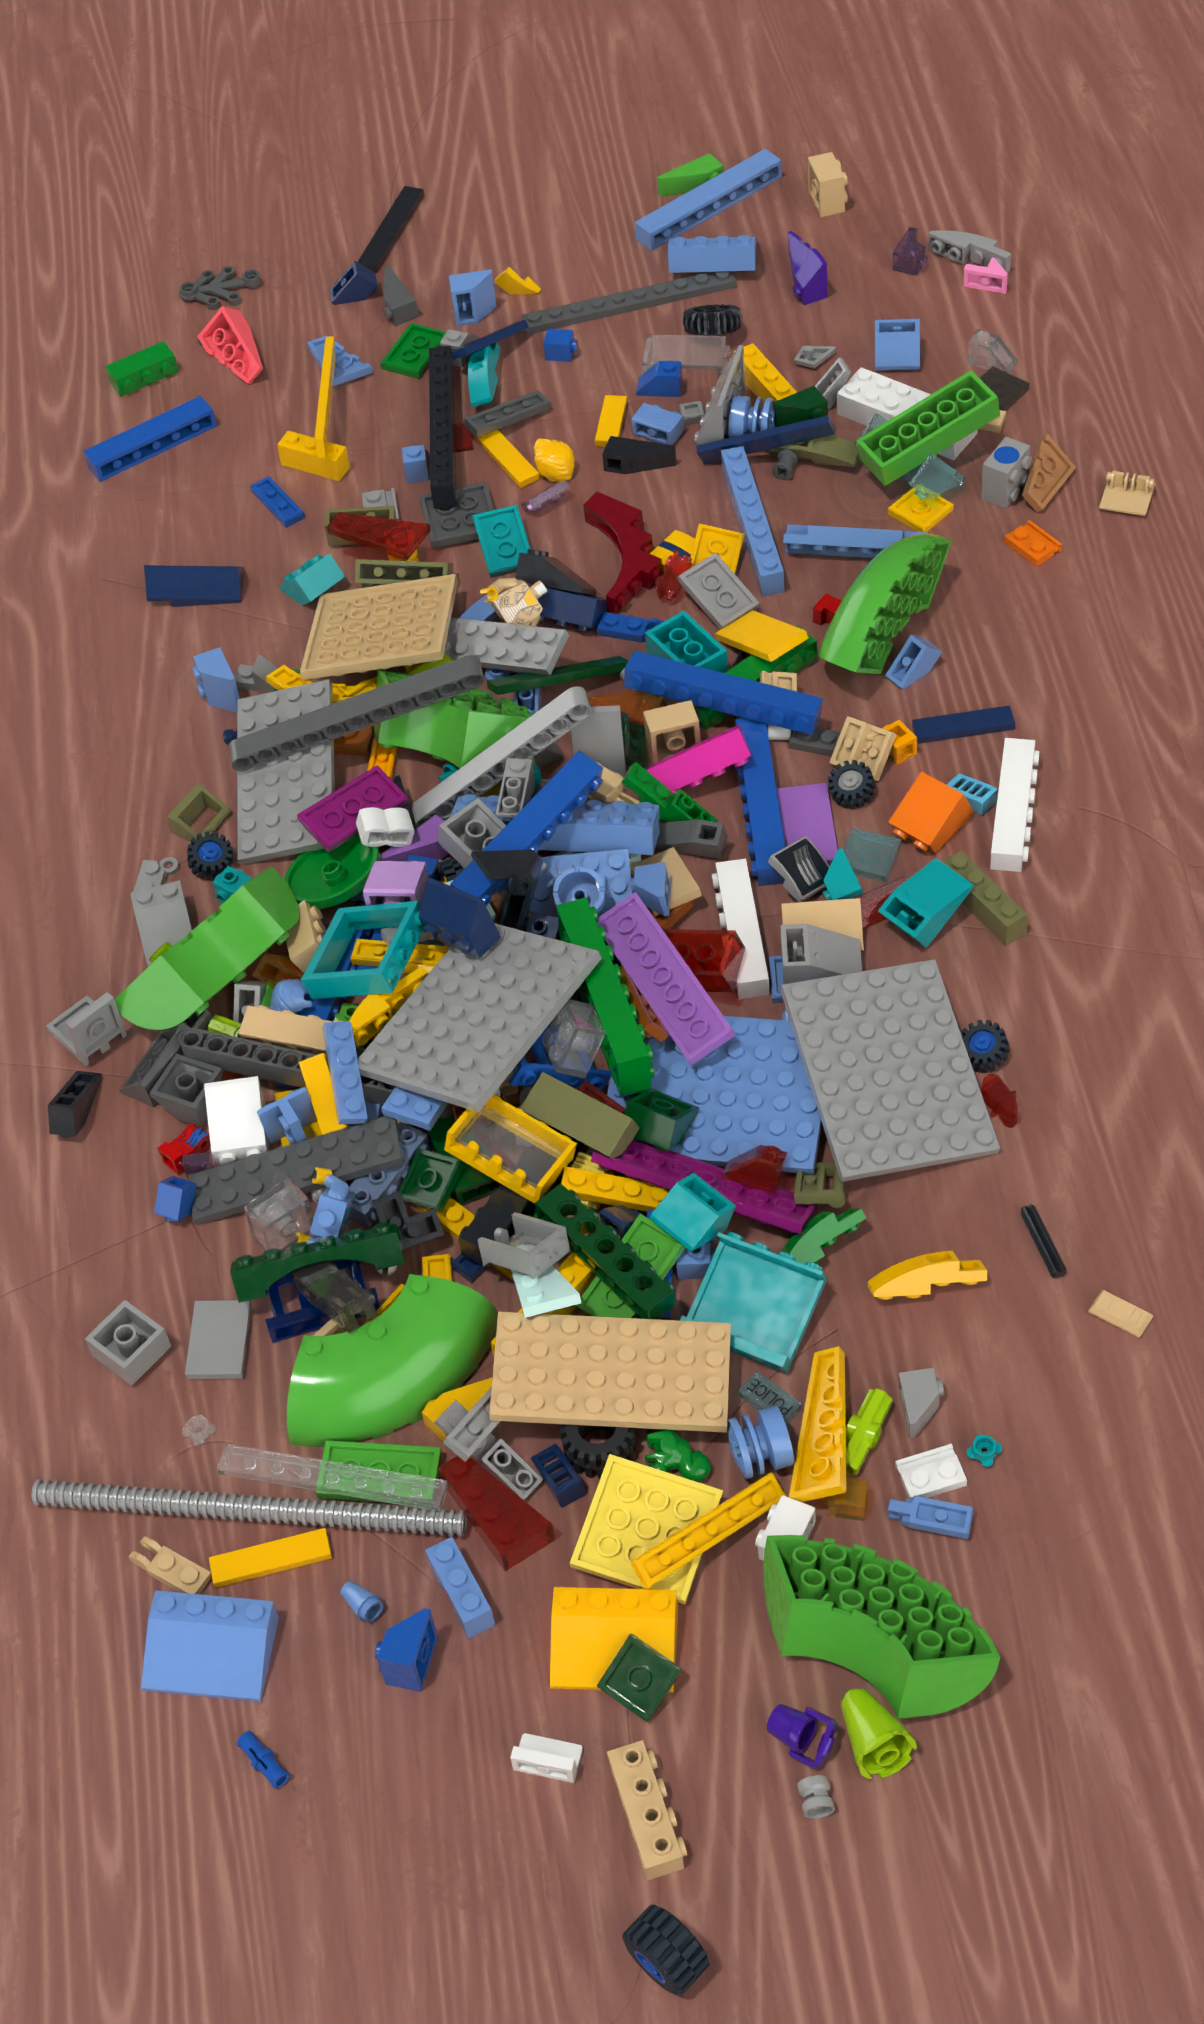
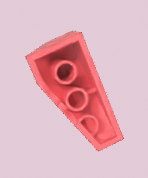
M222 306L197 337L207 353L216 357L220 363L229 367L233 373L246 383L251 384L263 370L251 328L241 311Z

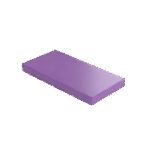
M827 783L777 788L785 847L806 836L817 847L830 866L837 852V844Z

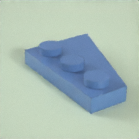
M329 336L307 342L308 350L321 369L325 338ZM335 341L336 362L333 386L373 373L370 364L362 363L358 356L355 354L350 355L342 345Z

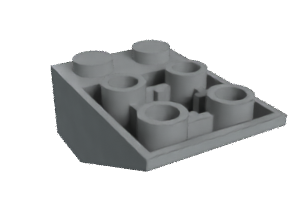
M809 924L780 925L783 984L862 971L860 939Z

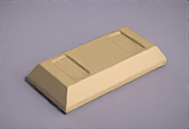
M1101 1290L1088 1310V1313L1138 1338L1142 1336L1154 1317L1149 1312L1105 1290Z

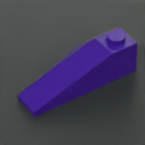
M788 232V252L794 284V296L799 298L803 305L828 298L827 262L817 249H811L809 243H803L802 238L794 232Z

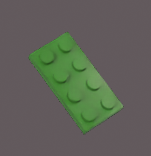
M639 1214L621 1240L624 1244L629 1243L643 1262L648 1261L662 1280L686 1248L655 1222L642 1214ZM623 1269L621 1271L627 1272L630 1271V1269ZM597 1275L580 1298L581 1303L575 1305L578 1310L588 1316L638 1317ZM642 1287V1288H640V1290H648V1289H650V1288H648V1287Z
M326 1440L316 1490L317 1497L320 1499L434 1506L442 1458L441 1447Z

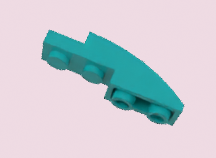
M497 342L470 354L468 386L473 408L479 405L485 406L493 400L499 379L495 372L501 350Z

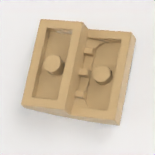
M847 716L829 763L833 765L840 763L841 766H845L844 761L847 760L849 764H852V760H857L858 765L860 762H863L865 766L868 765L874 780L879 781L897 734Z

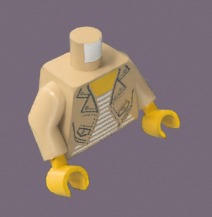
M499 578L488 588L481 589L480 594L487 593V600L484 603L490 602L503 623L537 627L540 613L543 610L537 599L547 593V589L540 580L528 587L525 581L516 578Z

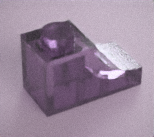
M909 227L893 251L894 271L917 276L920 270L925 268L927 255H925V246L917 241L918 229Z

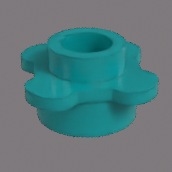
M980 1434L975 1437L972 1447L967 1449L966 1454L968 1458L980 1461L982 1466L990 1467L993 1465L994 1457L1002 1452V1446L1000 1443L995 1442L992 1437Z

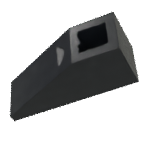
M610 436L602 454L604 471L619 474L672 467L677 464L675 445Z

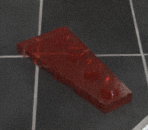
M338 512L327 526L328 534L407 561L430 533L431 528L430 524Z

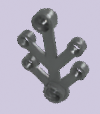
M232 266L224 267L216 278L213 271L205 270L195 282L183 283L180 286L179 296L185 301L196 299L206 303L209 310L219 309L220 302L218 297H210L205 295V293H212L227 299L230 306H238L241 303L240 294L227 291L226 289L241 286L255 289L261 281L260 275L257 270L250 269L243 273V278L232 280L236 276L235 269Z

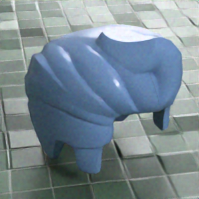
M283 979L276 984L272 991L269 1008L280 1012L289 1010L297 1014L303 1008L312 1007V1002L304 1000V995L308 994L299 979Z

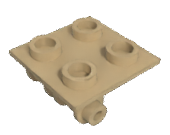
M1116 470L1108 472L1106 477L1107 484L1099 509L1146 516L1155 487V479H1151V476L1138 475L1137 477L1135 473L1133 478L1129 479V472L1126 473L1125 478L1124 472Z

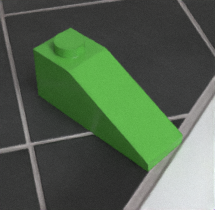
M710 153L658 176V194L660 196L687 193L723 173V165Z

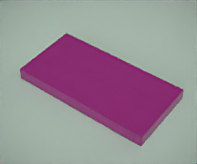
M377 765L297 814V820L329 853L359 834L356 825L359 810L370 807L382 810L400 808L408 803V797Z

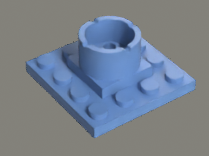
M628 849L541 857L547 865V869L538 879L530 906V913L532 911L557 917L556 905L587 897L590 907L595 906L598 917H600L632 894Z

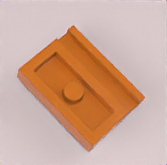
M1028 520L1026 525H1020L1004 536V543L1036 567L1052 558L1055 552L1062 551V543L1031 520Z

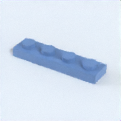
M325 1022L322 1028L338 1124L365 1123L368 1118L360 1071L358 1069L359 1065L351 1022Z

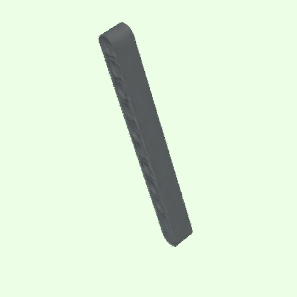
M474 655L464 656L234 739L229 743L232 768L237 771H247L476 689L484 683L480 659Z
M196 1028L186 1029L179 1036L181 1049L186 1057L220 1067L222 1070L253 1077L258 1076V1078L307 1088L299 1062L316 1056V1054ZM360 1075L364 1100L384 1105L396 1086ZM448 1103L439 1118L452 1116L456 1112L457 1105Z

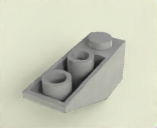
M507 758L495 814L496 817L514 818L530 802L535 782L532 759Z

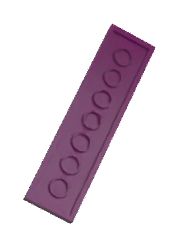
M632 1140L627 1149L616 1158H610L597 1150L593 1151L591 1162L599 1164L604 1169L622 1172L630 1178L648 1181L659 1188L672 1189L677 1182L695 1173L736 1205L734 1214L746 1215L760 1223L778 1226L788 1233L801 1234L817 1208V1204H795L793 1192L671 1150H657L653 1147V1144L645 1141Z

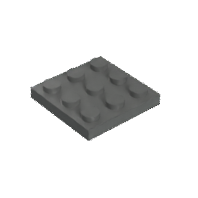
M486 482L456 488L457 507L434 509L431 493L419 496L432 549L478 539L472 515L494 510Z

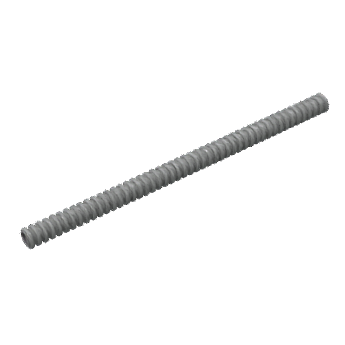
M41 1479L35 1481L31 1493L32 1502L35 1506H39L42 1503L43 1506L51 1504L52 1507H57L60 1504L62 1508H66L69 1505L70 1508L78 1506L79 1509H84L86 1506L88 1510H92L95 1507L96 1510L104 1508L106 1511H110L113 1508L115 1512H119L122 1509L123 1512L131 1510L132 1513H137L140 1510L142 1514L149 1511L150 1514L158 1512L159 1515H164L167 1512L169 1516L176 1513L177 1516L185 1514L186 1517H191L194 1514L196 1518L203 1515L204 1518L212 1516L213 1519H217L221 1516L222 1520L230 1517L231 1520L239 1518L240 1521H244L248 1518L249 1522L257 1519L258 1522L266 1520L267 1523H271L275 1520L277 1524L284 1521L285 1524L293 1522L294 1525H299L302 1522L304 1526L311 1523L312 1526L320 1524L321 1527H326L329 1524L331 1528L338 1525L339 1528L347 1526L349 1529H353L356 1526L358 1530L366 1527V1530L375 1528L376 1531H380L381 1528H384L385 1532L393 1529L397 1533L399 1530H402L403 1533H408L411 1530L413 1534L421 1531V1534L424 1535L427 1532H430L431 1535H435L438 1532L440 1536L448 1533L451 1537L454 1534H457L458 1537H463L467 1526V1514L465 1511L460 1510L459 1513H456L455 1509H451L450 1512H447L446 1509L438 1511L437 1508L429 1511L427 1507L420 1510L419 1507L410 1509L409 1506H405L404 1509H401L400 1505L392 1508V1505L383 1507L382 1504H378L377 1507H374L373 1503L365 1506L364 1503L356 1505L355 1502H350L347 1505L345 1501L338 1504L337 1501L329 1503L328 1500H323L320 1503L318 1499L311 1502L310 1499L302 1501L300 1498H296L293 1501L291 1497H287L284 1500L283 1497L275 1499L273 1496H269L266 1499L264 1495H260L257 1498L256 1495L248 1497L246 1494H242L239 1497L237 1493L230 1496L229 1493L221 1495L219 1492H215L212 1495L209 1491L203 1494L202 1491L194 1493V1491L188 1490L185 1493L182 1489L178 1490V1492L175 1489H170L168 1492L166 1488L158 1491L154 1487L151 1490L148 1487H143L141 1490L139 1486H135L132 1489L131 1486L123 1488L121 1485H117L114 1488L112 1484H108L106 1487L104 1484L96 1486L95 1483L87 1485L85 1482L79 1485L77 1482L70 1484L68 1481H64L61 1484L58 1480L52 1483L51 1480L43 1482Z

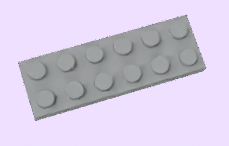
M451 618L444 653L452 660L468 655L477 656L483 668L551 675L569 634L564 629Z

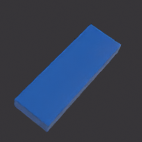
M270 476L250 486L251 492L285 528L305 518L302 509Z

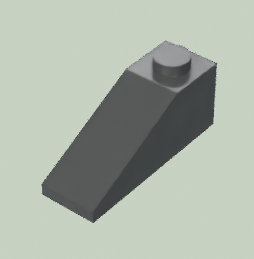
M387 265L384 271L385 307H383V312L387 320L390 319L395 326L419 317L416 299L394 271Z

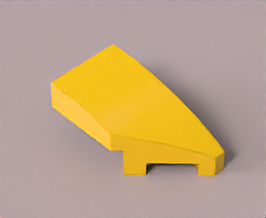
M510 267L500 273L494 280L499 287L511 295L538 294L541 290L531 278L526 277L523 280Z

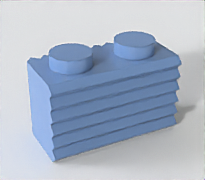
M643 403L638 411H636V414H634V417L632 416L631 418L632 433L634 435L661 444L673 445L685 430L684 416L676 411L670 412L661 409L658 405Z

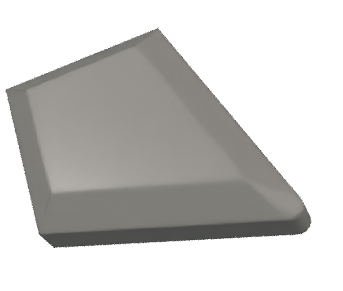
M802 346L794 359V364L815 369L836 352V347Z

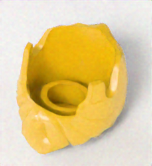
M539 438L534 445V460L540 477L543 479L545 476L550 482L570 480L575 465L572 449L562 441Z

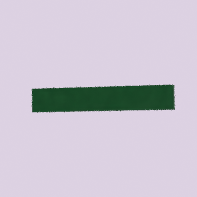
M621 656L555 667L551 675L523 673L487 680V688L495 694L501 695L621 672L626 667L628 660Z

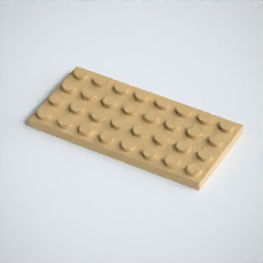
M498 1312L489 1419L490 1421L727 1433L731 1323L537 1314L525 1318L524 1313Z

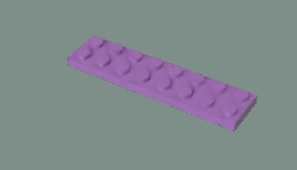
M636 892L598 917L597 925L603 926L607 944L611 946L612 951L691 1066L736 1035Z

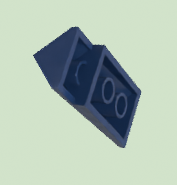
M144 565L147 602L171 600L172 607L232 604L241 603L244 567Z

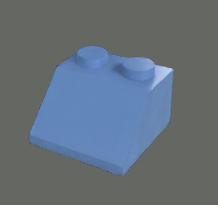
M219 647L193 656L195 666L192 667V671L196 681H200V683L196 684L200 697H205L209 706L237 713V699H240L235 678L221 648Z

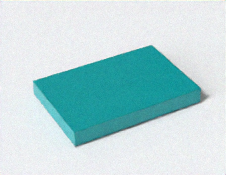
M512 505L472 515L489 576L494 577L517 571L519 553H527L528 549H530L518 506Z

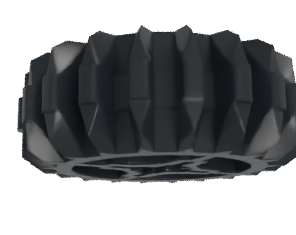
M700 305L688 308L683 313L684 331L689 334L701 336L735 332L741 328L742 315L740 314V308L735 305Z

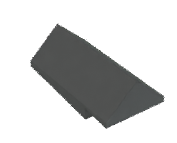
M207 1009L199 1016L194 1013L179 1025L162 1030L119 1091L128 1097L155 1107L158 1102L149 1093L175 1054L183 1055L179 1042L180 1034L189 1028L208 1031V1025L212 1019L211 1013Z

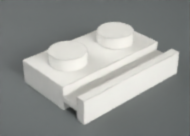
M952 1444L895 1461V1467L900 1474V1479L908 1498H914V1496L929 1498L967 1486L966 1476L957 1455L954 1453Z

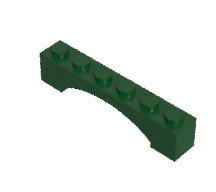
M384 1222L375 1225L373 1229L365 1231L354 1229L348 1231L346 1235L336 1238L333 1235L320 1238L318 1242L310 1244L299 1242L293 1244L289 1249L281 1251L278 1248L265 1251L263 1255L255 1257L244 1255L238 1257L232 1262L230 1269L238 1302L241 1303L266 1297L268 1288L279 1278L295 1269L316 1262L337 1259L358 1260L376 1265L377 1270L405 1264V1252L397 1223L390 1225V1223Z

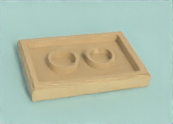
M674 847L630 865L631 877L634 878L635 867L665 862L671 880L670 910L702 896L700 888ZM651 909L654 916L659 915V913Z
M860 898L781 904L783 925L809 924L860 939L861 951H864Z

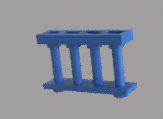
M549 1024L530 1048L538 1064L527 1063L525 1056H523L509 1079L510 1085L533 1087L542 1072L575 1089L580 1087L589 1092L601 1093L612 1075L609 1070L595 1069L586 1049L594 1038L591 1028ZM544 1051H553L560 1066L550 1065ZM567 1053L577 1054L583 1068L573 1067Z

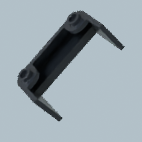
M534 850L472 851L471 857L488 879L509 878L497 924L523 931L524 922L528 916L543 866L542 858Z

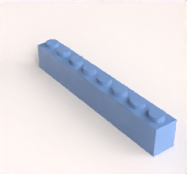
M766 149L749 157L634 222L636 240L651 251L669 242V239L678 237L782 178L781 159Z
M744 447L721 450L722 472L741 533H744L743 539L761 596L784 593V570Z

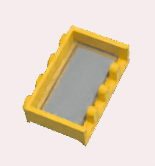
M493 1094L480 1112L469 1109L464 1111L447 1131L444 1150L535 1204L564 1170V1167L573 1160L577 1143L568 1136L551 1129L544 1122L527 1115L522 1109L515 1108L503 1101L498 1095Z

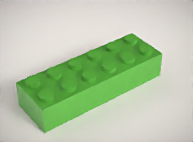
M970 370L856 440L859 459L886 486L999 417L998 396Z

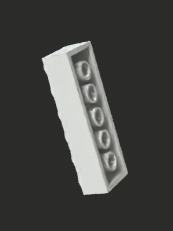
M860 367L837 393V414L876 429L931 394ZM978 429L938 454L955 460L977 435Z

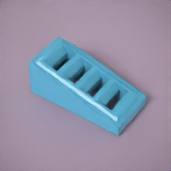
M959 773L946 784L964 794L973 810L980 815H983L997 803L999 791L997 788ZM959 783L962 784L960 787L955 788Z

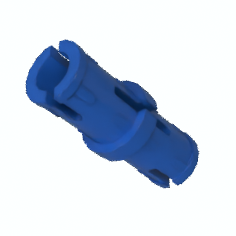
M247 1731L239 1737L237 1746L251 1760V1766L254 1770L260 1771L273 1788L278 1789L288 1781L290 1775L274 1758L275 1753L270 1748H265L252 1731Z

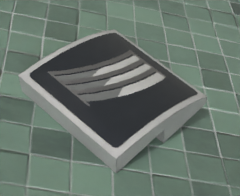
M806 836L770 856L768 863L785 879L783 887L798 902H803L826 888L823 880L830 866L817 847Z

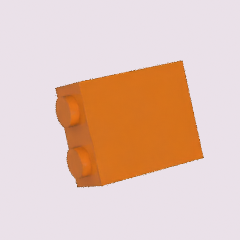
M921 771L888 823L893 828L892 833L896 837L904 841L908 838L914 842L913 845L923 852L930 850L936 854L968 821L975 811L964 794Z

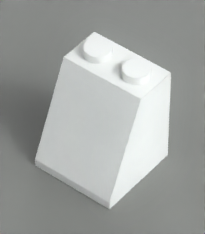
M258 1076L205 1083L204 1089L211 1152L216 1167L270 1151L269 1140L257 1115V1111L266 1105Z

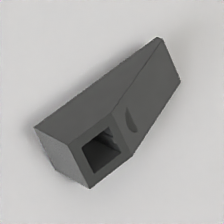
M699 819L659 823L660 833L655 849L665 851L674 847L677 853L722 859L728 838L724 823Z

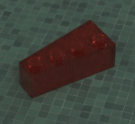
M456 1456L438 1467L444 1487L459 1508L465 1511L467 1519L505 1572L555 1541L552 1523L471 1457L465 1462L459 1456Z

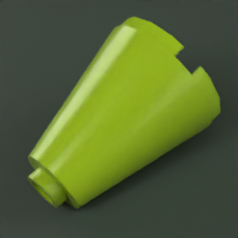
M855 1688L848 1691L841 1701V1709L859 1772L867 1779H872L871 1775L879 1774L881 1778H885L900 1771L912 1759L909 1755L912 1748L916 1751L917 1745L914 1737L866 1689Z

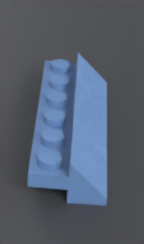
M787 525V532L784 534L783 543H786L785 553L874 558L886 547L900 539L929 533Z

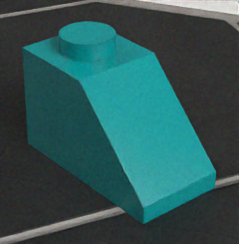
M843 848L838 849L823 880L826 890L822 892L825 900L860 898V903L866 901L862 888Z

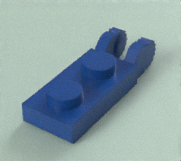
M603 612L597 627V634L599 636L643 643L646 642L645 632L664 621L656 618L649 620Z

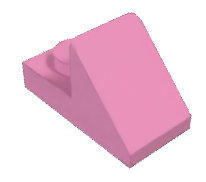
M993 257L988 267L966 264L963 287L1006 294L1008 273Z

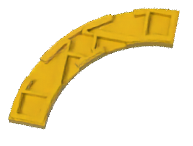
M282 665L266 676V682L277 690L314 683L310 679L302 680L300 674L291 670L286 665ZM377 677L352 686L332 683L333 704L376 689Z

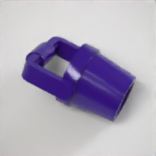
M779 1704L774 1708L768 1719L767 1732L788 1746L791 1757L815 1768L821 1767L826 1756H829L838 1725L836 1720L811 1707H806L805 1712ZM819 1719L828 1724L819 1743L815 1760L802 1753L812 1743L817 1732Z

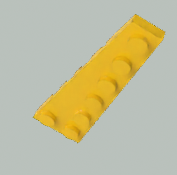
M839 1346L814 1352L789 1498L799 1502L846 1493L845 1353Z

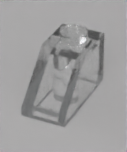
M978 329L968 341L967 363L1008 376L1018 363V359L998 335Z

